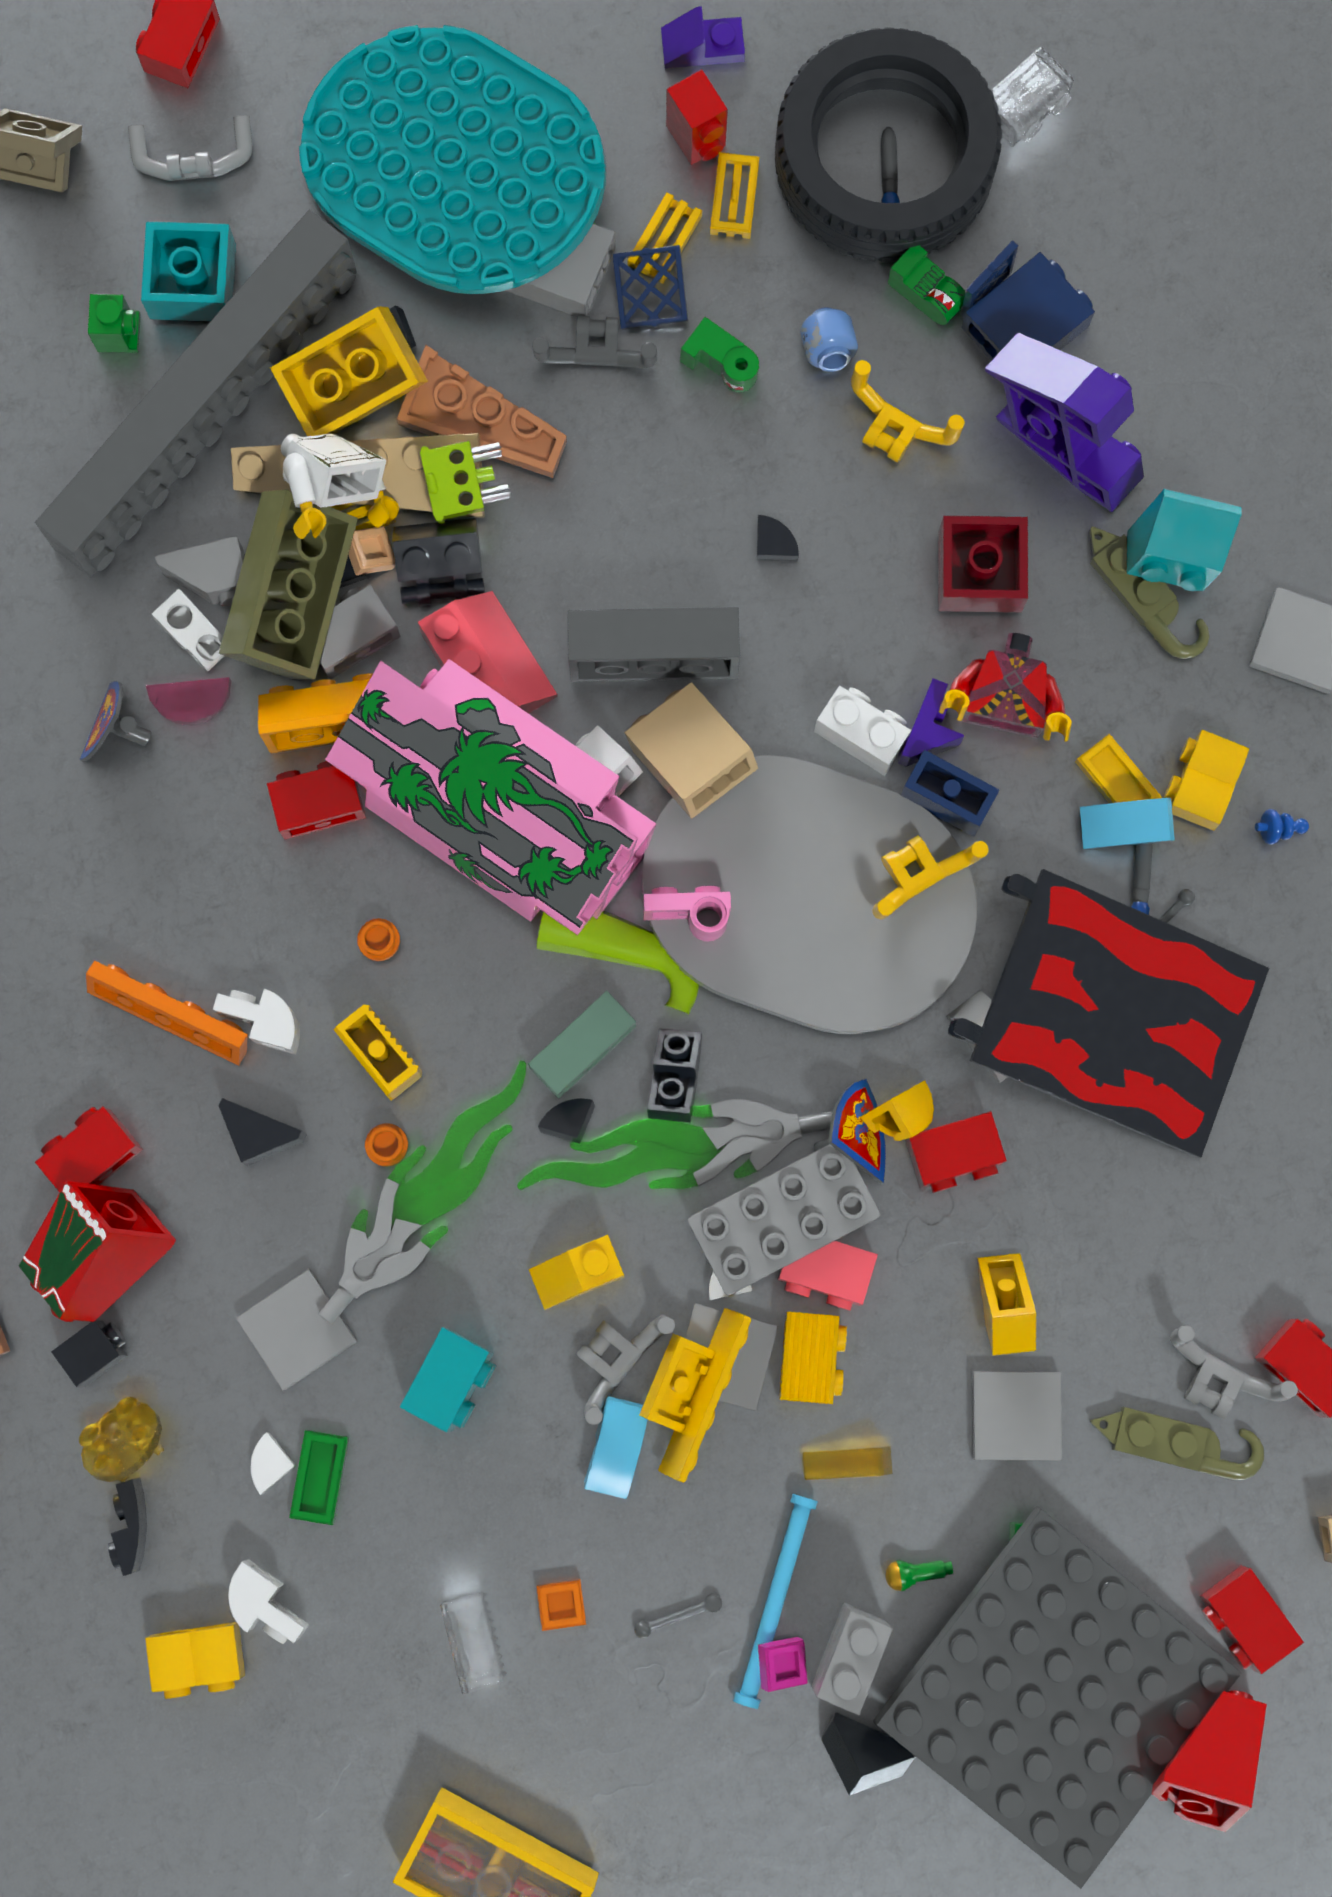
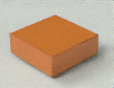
M581 1579L537 1585L542 1631L586 1625Z

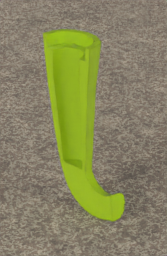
M603 911L598 919L592 916L582 931L576 935L543 912L537 939V949L583 956L661 972L667 978L670 985V997L665 1006L690 1014L697 998L699 984L680 970V967L660 946L652 931Z

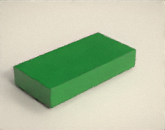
M305 1430L290 1519L334 1525L349 1437Z

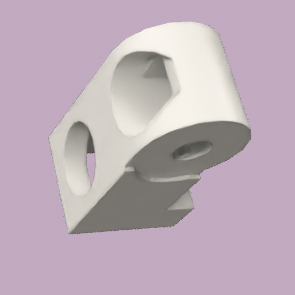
M180 589L176 590L152 613L155 622L207 672L224 657V655L219 654L223 636Z

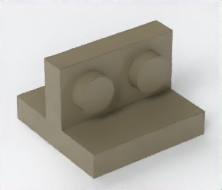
M7 108L0 110V179L64 192L68 189L70 149L81 142L83 125Z

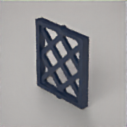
M1013 240L966 289L961 311L963 318L971 307L994 290L1012 273L1019 246Z
M680 245L653 249L643 248L638 251L612 254L622 330L647 326L657 327L662 324L688 321ZM667 252L671 254V257L663 267L651 259L654 254ZM637 256L643 258L634 271L623 263L626 258ZM675 260L678 279L667 271ZM647 263L659 271L651 283H648L639 275ZM620 267L631 275L623 286ZM663 275L674 283V286L666 296L655 288ZM635 279L646 287L638 300L627 292V289ZM678 289L681 308L670 300ZM650 292L662 300L654 312L642 304ZM623 296L634 304L626 315ZM666 304L678 313L675 317L664 319L659 318L658 315ZM638 308L649 316L647 321L634 323L630 321V318Z

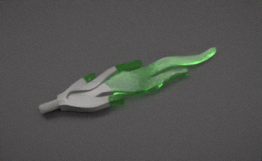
M525 1061L519 1062L511 1082L503 1092L469 1108L455 1119L447 1132L438 1154L422 1173L405 1184L406 1174L425 1154L426 1147L424 1145L418 1147L408 1158L397 1165L386 1179L381 1191L374 1230L368 1239L366 1235L368 1211L363 1209L358 1213L347 1239L344 1271L338 1283L340 1287L319 1312V1315L326 1321L333 1324L353 1298L358 1299L362 1294L370 1290L389 1285L409 1275L422 1262L431 1247L447 1234V1226H440L427 1233L412 1249L402 1252L403 1244L411 1234L421 1226L458 1207L478 1187L498 1142L512 1132V1126L505 1125L491 1132L476 1153L473 1161L467 1167L459 1169L462 1155L474 1135L485 1124L500 1115L514 1103L523 1087L526 1073Z
M731 1099L711 1105L693 1106L692 1117L701 1119L729 1118L733 1122L724 1127L711 1128L669 1120H637L591 1142L570 1143V1147L573 1150L588 1154L610 1150L623 1144L638 1146L627 1155L604 1163L552 1162L534 1169L518 1183L517 1188L523 1190L542 1180L553 1178L573 1181L590 1187L608 1188L645 1172L670 1168L688 1171L681 1177L654 1180L649 1183L650 1189H687L698 1187L714 1179L740 1156L751 1153L749 1159L734 1171L735 1178H744L767 1166L790 1143L802 1138L801 1134L830 1129L832 1111L798 1117L797 1114L781 1112L770 1106L746 1099Z

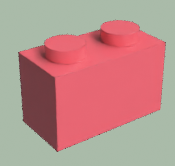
M833 1241L780 1269L777 1280L786 1283L784 1290L809 1298L811 1291L828 1296L826 1304L851 1311L852 1304L861 1306L864 1303L878 1254Z

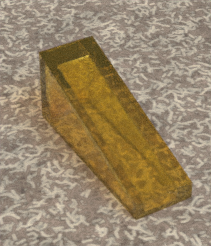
M891 1446L803 1452L805 1480L893 1474Z

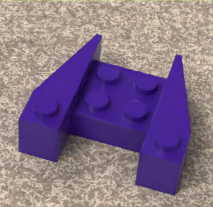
M1017 333L985 367V372L1002 382L1005 390L1007 405L996 416L997 421L1079 491L1113 512L1144 478L1142 456L1139 450L1130 442L1123 441L1121 443L1112 437L1115 431L1134 412L1132 388L1121 375L1117 373L1109 374L1094 364L1021 333Z

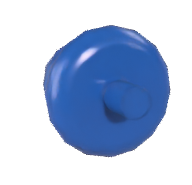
M1273 809L1265 811L1261 816L1260 823L1255 824V830L1260 831L1263 841L1270 845L1277 843L1279 839H1290L1294 832L1304 834L1309 829L1307 820L1300 818L1294 821L1290 814L1283 813L1280 815Z

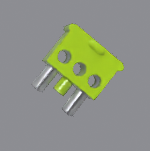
M470 441L429 449L427 446L421 448L420 456L433 515L438 524H444L445 519L485 511L484 504L511 497V492L482 497L510 490L508 484L480 489L479 483L495 480L492 465L476 469L475 462L501 457L502 450H497L501 449L498 442L471 448ZM456 453L464 456L463 461L459 464L451 462V457ZM459 474L468 476V481L463 485L455 482ZM463 495H471L473 501L470 505L464 506L460 503V498Z

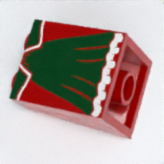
M66 1181L20 1262L19 1267L30 1280L31 1287L39 1292L51 1307L50 1310L55 1317L65 1322H73L74 1320L94 1322L173 1247L176 1239L134 1189Z

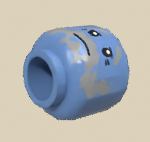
M829 307L820 308L802 324L800 334L808 362L814 367L827 372L838 371L846 367L856 355L858 342L851 317L846 312Z

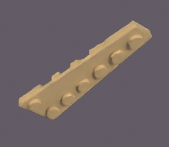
M479 433L350 441L386 459L382 477L386 489L383 490L385 496L393 498L398 503L399 509L432 513L433 510L420 456L421 448L427 446L429 449L466 441H470L471 448L481 446ZM281 445L231 448L233 490L257 494L275 490L291 491L289 483L283 477V463L286 457L281 453ZM456 453L451 457V462L459 464L463 461L464 456ZM482 461L475 462L476 469L482 467ZM459 474L455 482L463 485L468 481V476ZM483 482L479 483L480 489H483ZM463 495L460 498V503L464 506L470 505L473 501L471 495ZM372 499L352 504L373 506L375 502ZM482 511L463 516L485 518V513Z

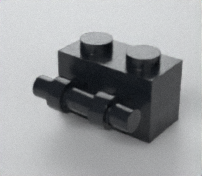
M476 518L445 521L444 524L433 522L393 527L392 543L398 582L416 580L415 586L400 587L402 604L418 602L419 606L432 605V600L450 598L458 600L485 593L483 578L467 580L466 574L482 573ZM453 576L454 581L433 584L429 582V578Z

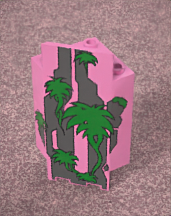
M450 659L439 671L435 668L432 669L420 687L380 661L325 759L367 790L366 808L530 922L542 910L576 935L582 931L592 916L598 919L644 859V853L649 846L656 827L655 822L614 795L620 776Z

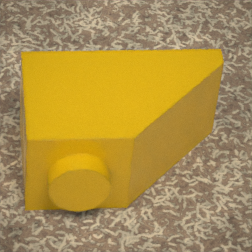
M608 1234L528 1269L544 1310L625 1277Z
M1021 1254L977 1258L985 1327L992 1355L1036 1351V1310Z

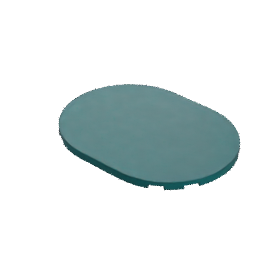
M418 25L391 30L387 36L377 39L368 45H365V43L358 45L342 57L323 77L308 102L302 122L304 126L299 146L302 173L311 195L326 218L348 237L411 277L437 289L463 294H488L513 289L534 281L563 262L583 241L598 215L606 186L605 153L597 127L581 100L568 87L492 40L464 28L444 25L443 28H419Z

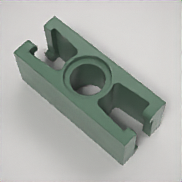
M606 990L528 1063L529 1068L560 1099L637 1027L636 1021Z

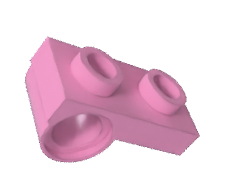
M701 886L695 888V893H678L677 888L659 887L652 889V894H644V920L688 919L691 933L697 939L707 942L717 940L726 930L731 911L730 892H720V887ZM710 909L719 915L721 921L713 927H706L698 921L697 914L702 910Z

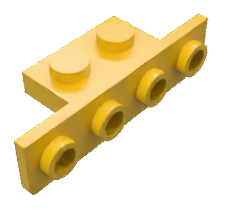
M724 1308L708 1348L674 1333L672 1334L639 1414L641 1417L674 1430L659 1466V1472L684 1483L689 1473L696 1466L698 1450L706 1431L713 1424L715 1408L722 1391L731 1380V1369L739 1349L747 1341L748 1327L751 1322L750 1317Z

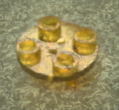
M134 1397L122 1399L115 1408L105 1413L96 1423L85 1427L81 1432L79 1443L83 1446L81 1453L83 1467L96 1480L105 1482L119 1480L124 1482L129 1478V1475L138 1471L151 1458L153 1453L158 1456L164 1451L163 1446L159 1443L162 1432L160 1416L148 1404L138 1402Z

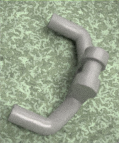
M238 115L233 117L236 150L214 161L211 159L208 151L196 152L195 156L181 157L180 154L167 155V163L148 158L144 125L128 126L133 165L144 174L168 181L224 175L245 164L252 155L253 145L250 116Z
M666 1315L657 1317L634 1337L631 1342L603 1320L595 1330L597 1335L589 1345L586 1346L584 1344L576 1355L603 1376L583 1410V1416L589 1424L597 1425L602 1421V1411L607 1396L611 1397L617 1385L641 1355L662 1335L673 1332L675 1322L672 1318ZM612 1344L621 1352L609 1365L600 1357Z
M1183 1325L1175 1329L1170 1335L1172 1345L1198 1367L1185 1392L1184 1398L1196 1405L1200 1402L1211 1408V1413L1223 1420L1229 1414L1239 1390L1277 1402L1291 1399L1298 1392L1297 1385L1292 1381L1275 1384L1247 1375L1207 1353L1193 1341L1195 1331L1189 1325ZM1211 1377L1224 1384L1220 1394L1207 1387Z

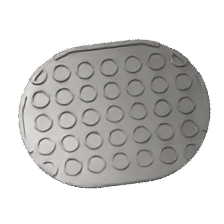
M779 755L754 756L759 769L692 819L672 797L657 818L651 841L644 853L642 866L643 898L644 894H652V889L659 887L677 888L678 893H695V888L717 886L720 887V892H730L731 911L726 930L720 938L714 941L707 942L697 939L689 929L688 919L648 920L660 946L680 967V970L700 986L724 998L809 1028L836 1034H863L864 1032L892 1028L918 1016L934 1004L955 981L970 952L977 921L975 884L969 866L945 877L909 899L885 919H877L872 913L874 905L898 887L884 867L881 860L882 856L892 850L895 852L907 846L906 842L917 835L923 839L936 863L962 851L947 828L922 806L889 789L808 761ZM916 860L905 866L911 877L922 871ZM710 909L702 910L697 914L698 921L706 927H713L721 921L719 915Z

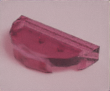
M226 677L146 685L150 702L164 718L176 724L196 725L209 721L222 711L230 697L231 679Z

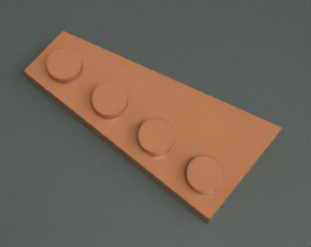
M425 345L419 365L428 382L406 394L397 417L398 425L429 436L479 433L481 446L497 442L500 444L501 449L497 450H502V456L496 459L553 478L567 443V435L525 408H519L505 399L503 394L491 386L483 385L471 377L469 372L456 364L452 365L438 356V352Z

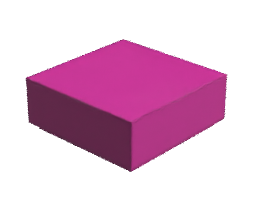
M792 1637L758 1644L761 1689L771 1692L808 1684L804 1639Z

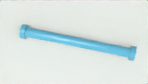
M792 1494L790 1501L794 1503L742 1687L740 1692H735L733 1699L738 1704L754 1709L759 1708L761 1701L757 1698L761 1685L758 1644L773 1642L810 1511L811 1509L816 1510L818 1503L816 1500L797 1494Z

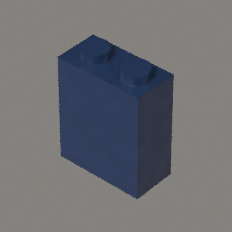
M1039 252L965 313L961 328L992 361L1017 333L1061 350L1089 327L1095 311L1092 309L1093 305L1089 297L1082 290H1075L1065 279L1066 276L1061 266L1052 259L1048 260Z

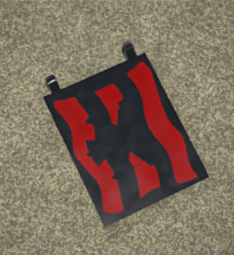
M1045 869L1040 871L1036 883L1020 874L1006 876L1001 890L1013 897L1029 901L983 1026L981 1027L965 1018L952 1019L948 1028V1034L975 1045L969 1060L975 1064L1192 1156L1202 1158L1269 968Z

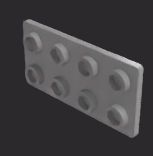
M829 1144L690 1216L688 1223L724 1293L730 1296L880 1217V1211L854 1162L850 1161Z

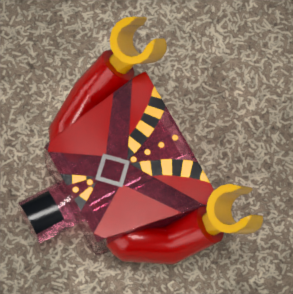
M1020 633L1008 634L1004 652L988 650L985 659L973 660L954 678L939 708L940 714H943L946 708L956 710L959 714L958 721L1034 738L1040 736L1045 725L1043 738L1046 741L1050 740L1051 732H1059L1064 736V742H1067L1072 724L1071 718L1066 715L1064 701L1056 680L1047 673V664L1044 661L1029 658L1033 639L1028 635Z

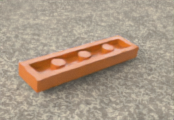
M94 960L86 973L87 993L238 1066L246 1055L248 1034L244 1033L243 1029L236 1023L225 1019L219 1021L207 1015L195 1003L189 1001L182 1003L168 996L161 987L153 983L143 984L130 978L127 972L116 965L109 964L105 966Z

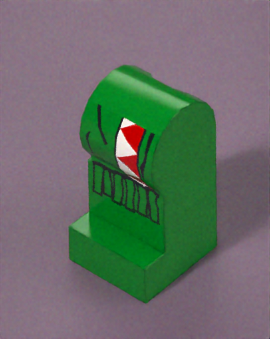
M920 245L910 247L891 267L887 284L934 322L946 325L962 308L965 290L954 279L946 276L945 272L927 257L928 252Z
M706 317L703 318L681 348V363L691 370H694L699 362L721 376L724 385L734 392L748 391L756 383L759 359L754 351Z

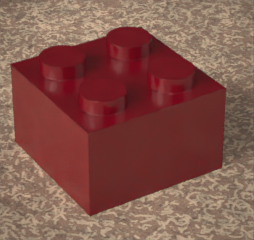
M943 516L938 531V611L1022 613L1028 600V517Z

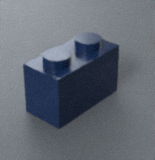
M924 749L902 790L901 796L922 806L936 817L975 836L1000 790Z

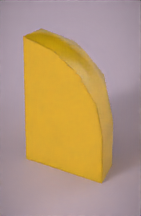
M924 1080L860 1118L874 1133L880 1130L884 1134L894 1137L895 1141L908 1139L924 1131L931 1124L934 1114L932 1094Z

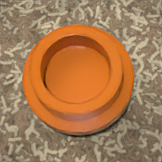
M381 918L372 919L366 922L359 930L357 937L358 947L368 959L385 961L394 956L398 951L400 934L395 925L390 921Z
M390 1123L379 1124L368 1133L365 1140V1150L368 1157L377 1165L384 1167L394 1166L406 1156L408 1139L400 1127Z

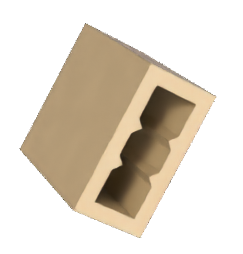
M692 682L683 689L672 692L663 704L648 715H642L637 718L631 725V728L624 732L633 753L691 819L759 769L750 746Z

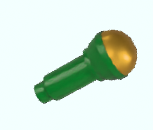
M896 1560L886 1569L885 1577L890 1588L902 1592L915 1585L916 1582L945 1578L946 1575H952L953 1566L951 1561L943 1562L942 1560L914 1565Z

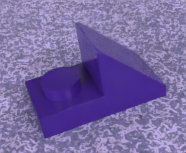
M698 6L661 27L665 69L745 62L741 17L703 20L702 6Z
M934 678L932 679L898 764L907 767L917 763L924 749L934 755H938L961 744L964 738L963 734L933 723L934 720L942 723L948 710L946 708L943 714L939 713V708L949 684Z

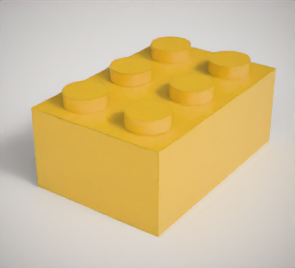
M377 306L270 367L307 436L336 434L428 382L388 307Z

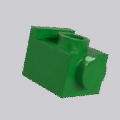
M90 294L88 335L97 352L139 353L140 312L130 310L123 295Z

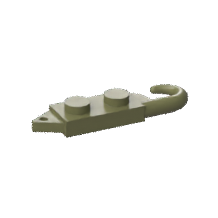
M1092 526L1089 530L1093 554L1090 564L1140 625L1145 626L1162 648L1173 657L1188 659L1201 654L1207 647L1210 637L1208 626L1204 620L1198 619L1196 621L1199 629L1197 641L1191 645L1181 643L1168 628L1178 613L1179 603L1177 596L1164 582H1149L1142 577L1127 574V536L1123 534L1119 537ZM1095 535H1099L1101 539L1097 540Z
M1121 1407L1119 1412L1090 1420V1423L1113 1444L1112 1450L1230 1480H1245L1254 1476L1260 1470L1264 1461V1448L1260 1439L1253 1432L1243 1428L1239 1430V1435L1250 1443L1252 1455L1247 1462L1240 1464L1220 1459L1221 1448L1216 1433L1209 1428L1127 1407ZM1102 1420H1104L1107 1423V1426L1104 1429L1100 1427V1422Z

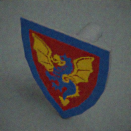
M113 681L109 684L80 757L81 761L84 762L93 757L110 732L144 747L148 743L151 731L138 726L135 718L132 716L118 717L123 699L122 683Z
M864 1079L850 1084L840 1094L833 1109L829 1138L816 1142L814 1144V1151L816 1152L830 1144L878 1183L882 1184L884 1183L886 1160L885 1138L883 1132L879 1130L874 1133L860 1118L877 1107L868 1081Z

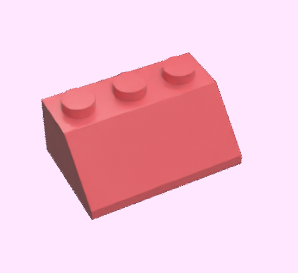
M493 591L454 600L418 621L421 635L441 667L450 659L528 714L558 697V694Z

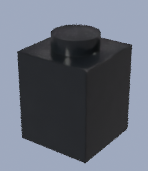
M101 1320L90 1322L51 1351L76 1387L88 1386L128 1356L121 1347L126 1343L121 1332L112 1322L106 1325Z

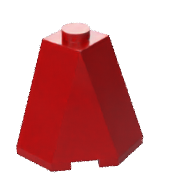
M1223 1691L1155 1781L1151 1794L1159 1801H1167L1168 1798L1175 1803L1174 1813L1181 1819L1226 1832L1252 1808L1267 1704L1253 1700L1252 1695L1243 1691Z

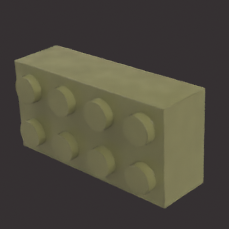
M289 490L262 492L219 654L289 679L315 680L358 518L329 506L320 508L313 504V508L320 510L325 515L327 523L317 538L313 537L310 529L305 538L300 539L294 533L293 526L302 515L300 508L295 507L292 492Z

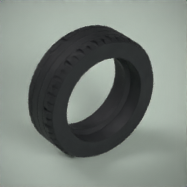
M885 27L884 29L872 28L871 30H861L855 34L845 35L842 39H836L830 42L828 46L818 50V54L812 55L798 70V75L793 77L784 94V100L781 103L778 115L775 141V169L783 198L788 201V207L795 215V218L799 223L805 225V229L810 234H813L820 242L826 243L831 249L839 250L844 255H852L853 258H863L873 262L876 260L881 262H897L910 247L919 245L928 254H931L932 250H939L945 247L946 244L954 241L957 235H961L973 223L976 214L980 213L988 198L1002 145L1000 143L1002 139L1001 118L998 115L999 109L997 102H995L994 94L988 88V83L981 76V72L971 64V61L966 56L961 55L960 51L949 46L948 43L937 40L936 37L915 30ZM890 89L917 96L936 108L954 131L957 153L951 174L946 182L936 191L909 202L880 203L858 197L837 184L825 171L820 162L818 133L827 112L842 100L869 90Z

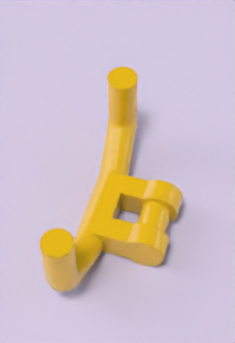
M860 360L855 364L851 377V387L861 401L877 415L866 432L862 443L871 448L875 446L888 453V458L898 463L914 438L945 446L953 445L959 440L965 424L963 417L952 415L945 429L924 424L887 403L868 384L871 365L867 361ZM887 426L900 433L897 439L884 432Z
M917 835L906 842L907 846L897 852L892 850L882 856L881 860L884 867L898 887L874 905L872 909L874 917L880 920L887 918L917 894L945 877L978 862L987 855L988 845L983 841H976L970 847L936 863L923 839ZM916 860L922 871L911 877L905 866Z

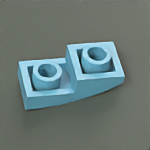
M1171 798L1080 807L1083 849L1175 840Z
M607 1396L602 1412L603 1418L595 1434L596 1444L585 1476L584 1489L627 1499L648 1420L639 1416L643 1407L642 1404Z

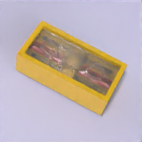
M441 1787L392 1883L418 1897H591L599 1872Z

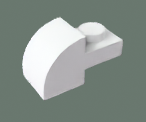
M264 989L258 1005L255 1004V996L244 992L231 990L230 997L217 994L213 1010L219 1016L252 1024L249 1038L254 1043L296 1054L300 1041L299 1023L293 1010L280 996Z
M249 1559L241 1562L229 1586V1606L235 1621L245 1632H249L261 1620L266 1623L262 1628L263 1631L282 1644L287 1639L295 1643L301 1638L310 1624L274 1600L284 1584Z

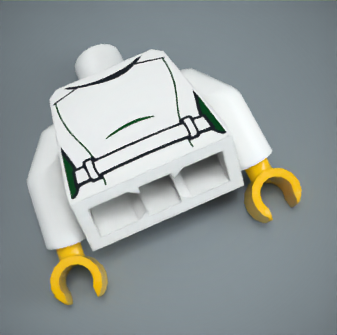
M292 433L283 440L281 453L286 457L283 463V477L290 485L295 507L300 508L302 515L293 526L294 533L298 538L304 539L310 532V529L313 537L317 538L327 523L325 515L320 510L313 508V504L322 508L373 499L375 504L368 510L367 516L375 527L379 528L384 523L388 525L397 517L399 513L398 503L383 493V490L386 489L382 481L386 459L334 434L300 437Z

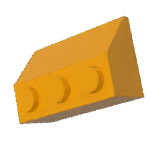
M373 673L356 675L352 678V682L336 684L335 680L331 679L312 682L310 688L294 690L293 686L289 685L270 688L268 694L258 695V731L269 752L278 753L334 745Z

